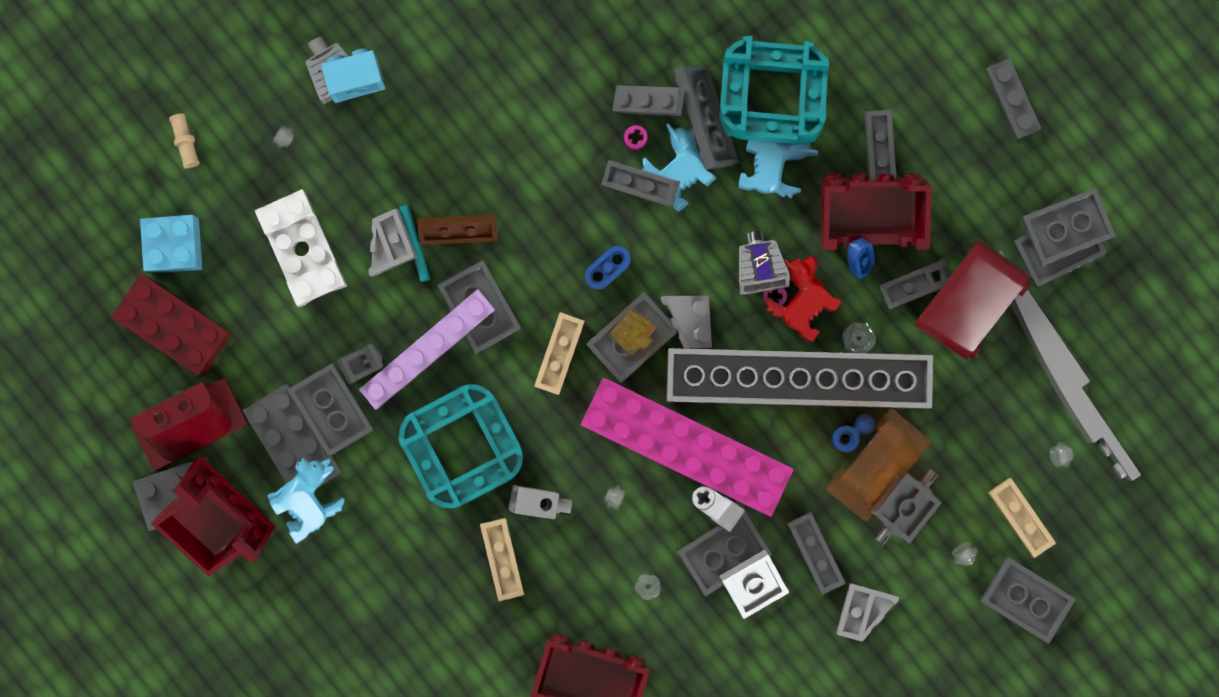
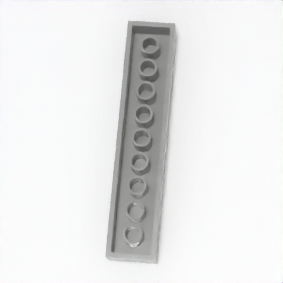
M668 349L666 402L932 408L933 355Z

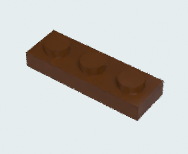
M496 214L418 218L417 226L420 245L498 241Z

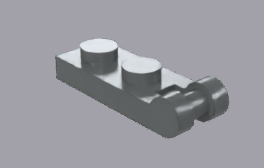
M946 258L879 285L878 288L887 309L890 310L941 289L950 278L947 270L949 265ZM937 271L940 281L934 282L931 273Z

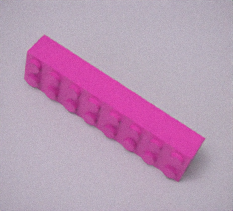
M605 378L602 379L581 423V426L770 517L794 470Z

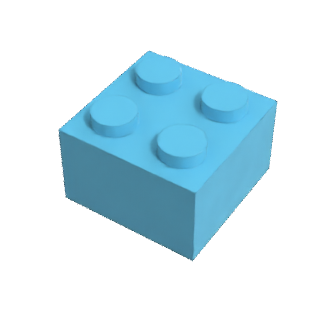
M367 48L358 49L352 52L353 56L342 58L341 55L333 56L326 59L327 63L321 64L329 95L335 103L386 89L378 59L373 50L368 51Z
M183 215L140 219L143 270L152 274L202 270L198 217Z

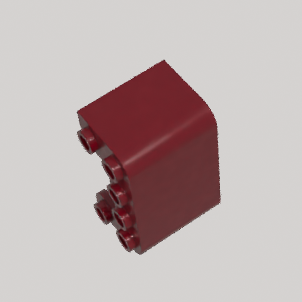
M915 173L905 174V178H895L894 174H879V178H868V174H853L852 178H842L841 174H827L826 179H821L820 244L823 250H837L839 243L843 247H848L852 241L860 238L867 240L872 245L900 244L901 247H907L908 242V245H916V249H930L932 186L927 180L921 178V174Z
M555 633L554 637L548 636L531 697H643L650 673V667L645 662L646 659L630 655V659L619 656L620 651L611 648H605L604 651L594 649L595 644L580 640L579 644L570 642L569 636Z

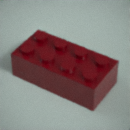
M141 273L111 316V318L185 368L202 377L205 376L233 335L232 332Z

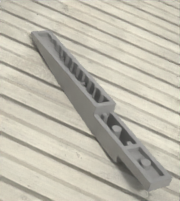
M1027 290L1023 296L1018 294L1011 302V305L1040 365L1067 412L1088 443H1094L1099 440L1098 447L1104 456H1110L1114 462L1113 469L1121 479L1125 478V480L1133 481L1141 474L1082 389L1084 385L1090 382L1030 292Z

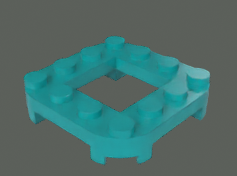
M752 36L742 37V40L734 43L729 49L727 48L724 58L720 101V122L724 132L729 136L743 140L786 144L815 142L822 132L826 119L828 57L826 58L819 49L814 47V43L804 41V45L752 41ZM749 70L800 73L798 116L748 112Z
M464 385L410 413L405 417L400 427V445L418 476L426 496L431 502L443 508L459 507L514 478L523 465L522 448L499 403L488 389L479 385ZM473 411L496 458L450 481L427 435Z

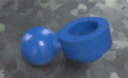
M861 414L855 419L853 427L842 426L837 428L831 438L834 448L840 452L853 451L859 444V435H867L874 430V418L869 414ZM843 434L847 435L848 442L846 444H843L840 441V437Z

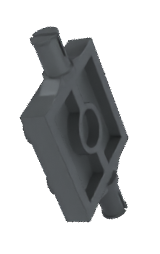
M929 469L923 479L919 481L902 470L870 511L884 526L883 530L875 538L882 546H884L892 534L900 536L910 544L942 502L933 496L929 489L930 485L938 477L934 471Z

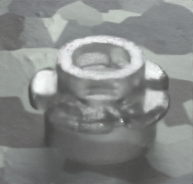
M282 125L272 141L278 146V149H281L282 146L287 148L295 136L291 133L292 127L288 128Z
M1059 442L1058 445L1051 447L1050 457L1056 467L1064 466L1067 468L1070 466V461L1073 460V452L1069 446Z
M617 485L615 489L610 487L604 499L608 503V509H619L626 494L625 490L620 489V485Z
M969 542L960 544L952 552L955 558L954 563L957 565L962 564L963 566L970 565L976 559L977 549L972 547Z
M643 574L635 584V591L641 595L642 599L650 600L653 596L656 597L660 593V581L655 575ZM649 584L651 587L646 589L645 586Z

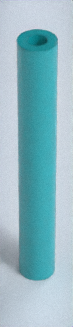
M409 205L401 206L399 210L417 254V258L414 261L420 282L429 281L431 279Z

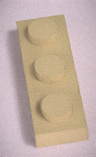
M561 312L559 313L534 387L557 395L560 394L585 322L584 320Z
M1011 478L1006 479L988 492L1032 558L1037 557L1056 544Z
M506 518L480 524L498 601L524 595Z

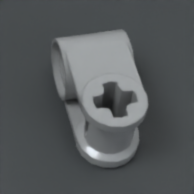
M707 486L698 488L693 494V504L729 532H731L745 511L727 497L724 498Z

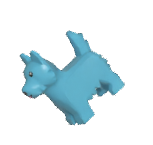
M668 123L667 128L676 158L661 171L644 158V168L642 170L680 181L673 208L679 212L688 204L684 198H680L681 190H685L686 187L690 188L692 183L695 184L697 180L709 186L716 177L706 170L705 165L701 161L700 151L697 147L698 142L693 136L692 128L679 127L674 129Z
M748 140L746 151L756 155L754 158L755 174L747 177L746 174L741 173L738 188L748 191L754 189L763 194L777 193L781 197L787 195L791 199L793 195L800 193L801 189L781 182L785 162L817 156L819 151L811 149L810 143L786 144Z
M301 458L295 467L298 475L277 492L267 495L271 507L277 515L288 510L289 515H292L293 519L296 518L294 522L288 521L286 523L290 530L289 533L296 543L306 538L310 532L318 530L324 524L327 517L336 515L335 512L342 510L344 498L322 505L314 494L316 488L334 470L333 466L327 467L330 459L320 463L318 461L309 462Z

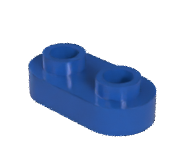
M860 238L852 241L848 246L847 259L850 273L859 279H863L873 268L875 256L872 244Z
M621 246L611 247L590 265L585 272L587 285L594 290H602L622 274L630 265L631 258L627 249ZM615 255L622 257L623 261L621 264L613 263L612 259ZM597 272L603 275V279L600 282H596L593 279V275Z

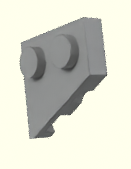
M399 209L391 210L372 219L373 239L370 246V252H372L371 268H369L370 276L374 277L417 258Z
M709 296L661 297L663 305L668 306L673 316L670 320L679 333V339L684 349L712 348Z
M849 583L836 634L863 641L870 634L874 626L878 625L884 618V615L891 607L899 601L900 597Z

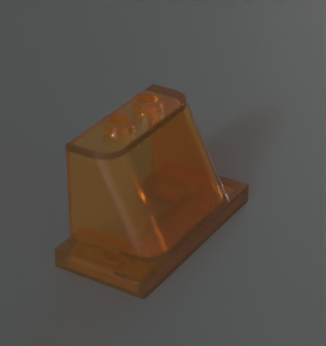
M892 408L886 412L874 429L878 433L846 472L840 469L825 488L827 492L866 523L873 515L870 511L903 470L907 473L932 442Z

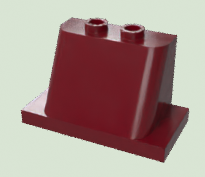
M223 378L215 383L202 382L131 417L133 422L131 426L153 471H157L249 425L227 378Z
M201 455L193 461L174 489L178 496L151 523L208 577L239 555L244 556L250 563L256 560L276 527Z

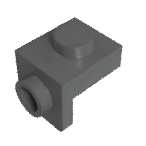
M372 343L337 361L348 384L367 377L383 367L382 356Z

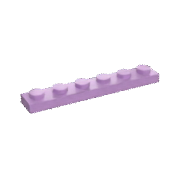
M477 289L359 390L375 410L379 409L494 312L496 308L482 291Z

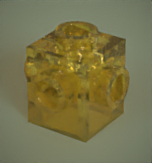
M632 307L609 336L633 356L639 348L644 351L654 340L650 335L657 327Z

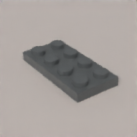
M681 66L674 69L678 88L685 90L684 109L690 117L693 126L692 133L698 142L701 151L700 158L706 170L732 167L740 164L732 137L724 132L720 122V100L709 66Z
M288 383L243 410V413L286 483L298 475L295 467L301 458L309 462L318 461L320 463L330 459L327 467L333 466L334 470L325 478L321 485L342 473L333 455L328 458L326 457L287 393V389L290 388Z

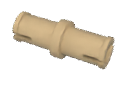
M185 114L171 116L169 120L175 136L174 145L179 149L183 167L192 168L199 165L200 162L193 144L195 138L190 134Z

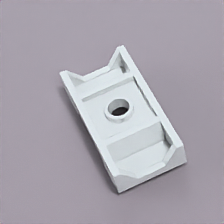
M303 189L255 210L298 307H302L324 294L347 286L308 196ZM299 242H306L309 246V251L305 256H298L295 253V246Z

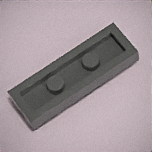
M1006 59L986 68V75L1015 140L1041 130V126L1011 59Z
M616 85L612 111L626 114L681 116L685 90L678 87Z
M865 111L864 122L869 178H879V174H894L895 178H897L892 111Z
M608 160L601 185L673 207L680 181Z
M808 512L788 522L787 525L820 593L823 595L845 584L812 513Z

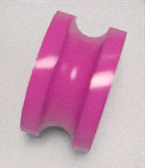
M638 125L629 127L624 134L626 146L632 150L642 149L647 142L646 130ZM634 131L640 132L639 136L643 135V141L639 140L634 145L632 144V139L629 140L628 136L633 135Z
M784 288L777 289V293L782 294V300L778 299L779 303L777 304L783 305L787 299V293ZM771 290L763 292V301L765 304V298L768 297V292L770 294L772 293Z

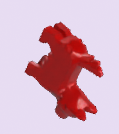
M809 256L804 260L795 259L792 262L784 259L790 280L797 287V292L785 307L766 297L765 302L768 306L766 310L773 312L772 316L781 318L789 329L797 331L802 339L811 343L819 334V331L810 328L809 320H813L814 316L817 317L823 308L830 312L835 311L841 301L832 297L816 277L815 270L818 267V263L813 256Z

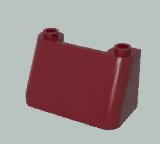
M979 238L914 325L963 359L967 360L969 356L974 359L983 348L979 343L1018 294L1023 296L1032 284L1028 280L1031 275Z

